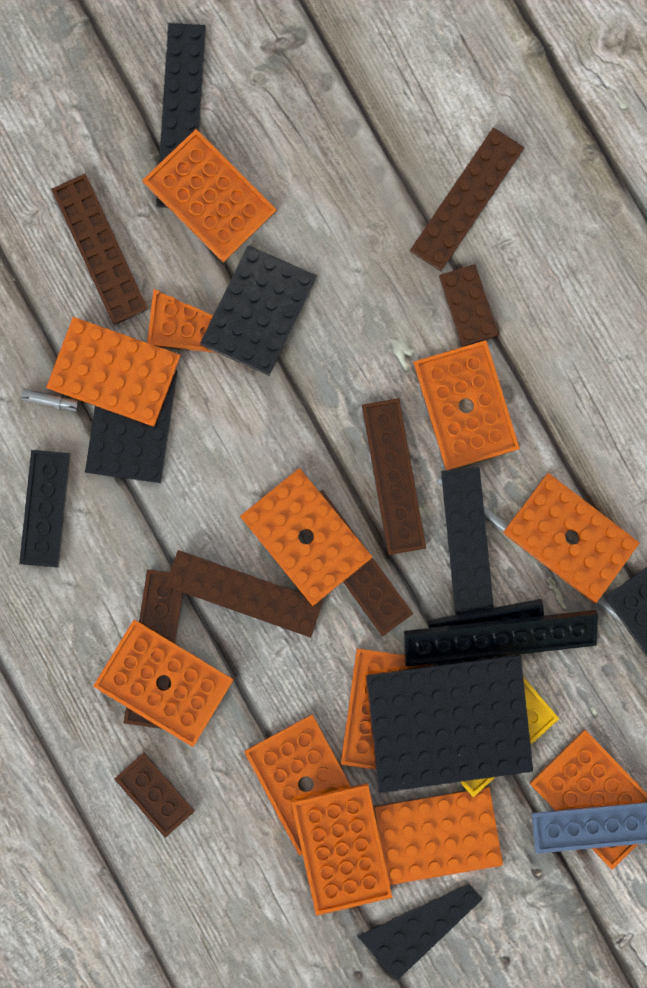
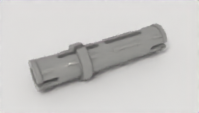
M25 388L21 393V396H23L21 400L49 405L59 410L63 408L77 412L80 406L78 404L80 400L67 398L61 394L57 396Z

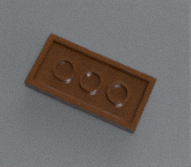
M476 264L439 275L461 346L464 347L498 337L499 334Z
M145 752L114 778L165 838L195 812Z

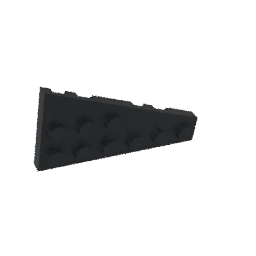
M468 883L448 892V894L429 901V903L394 917L386 923L379 924L371 930L362 932L357 937L398 981L483 898Z

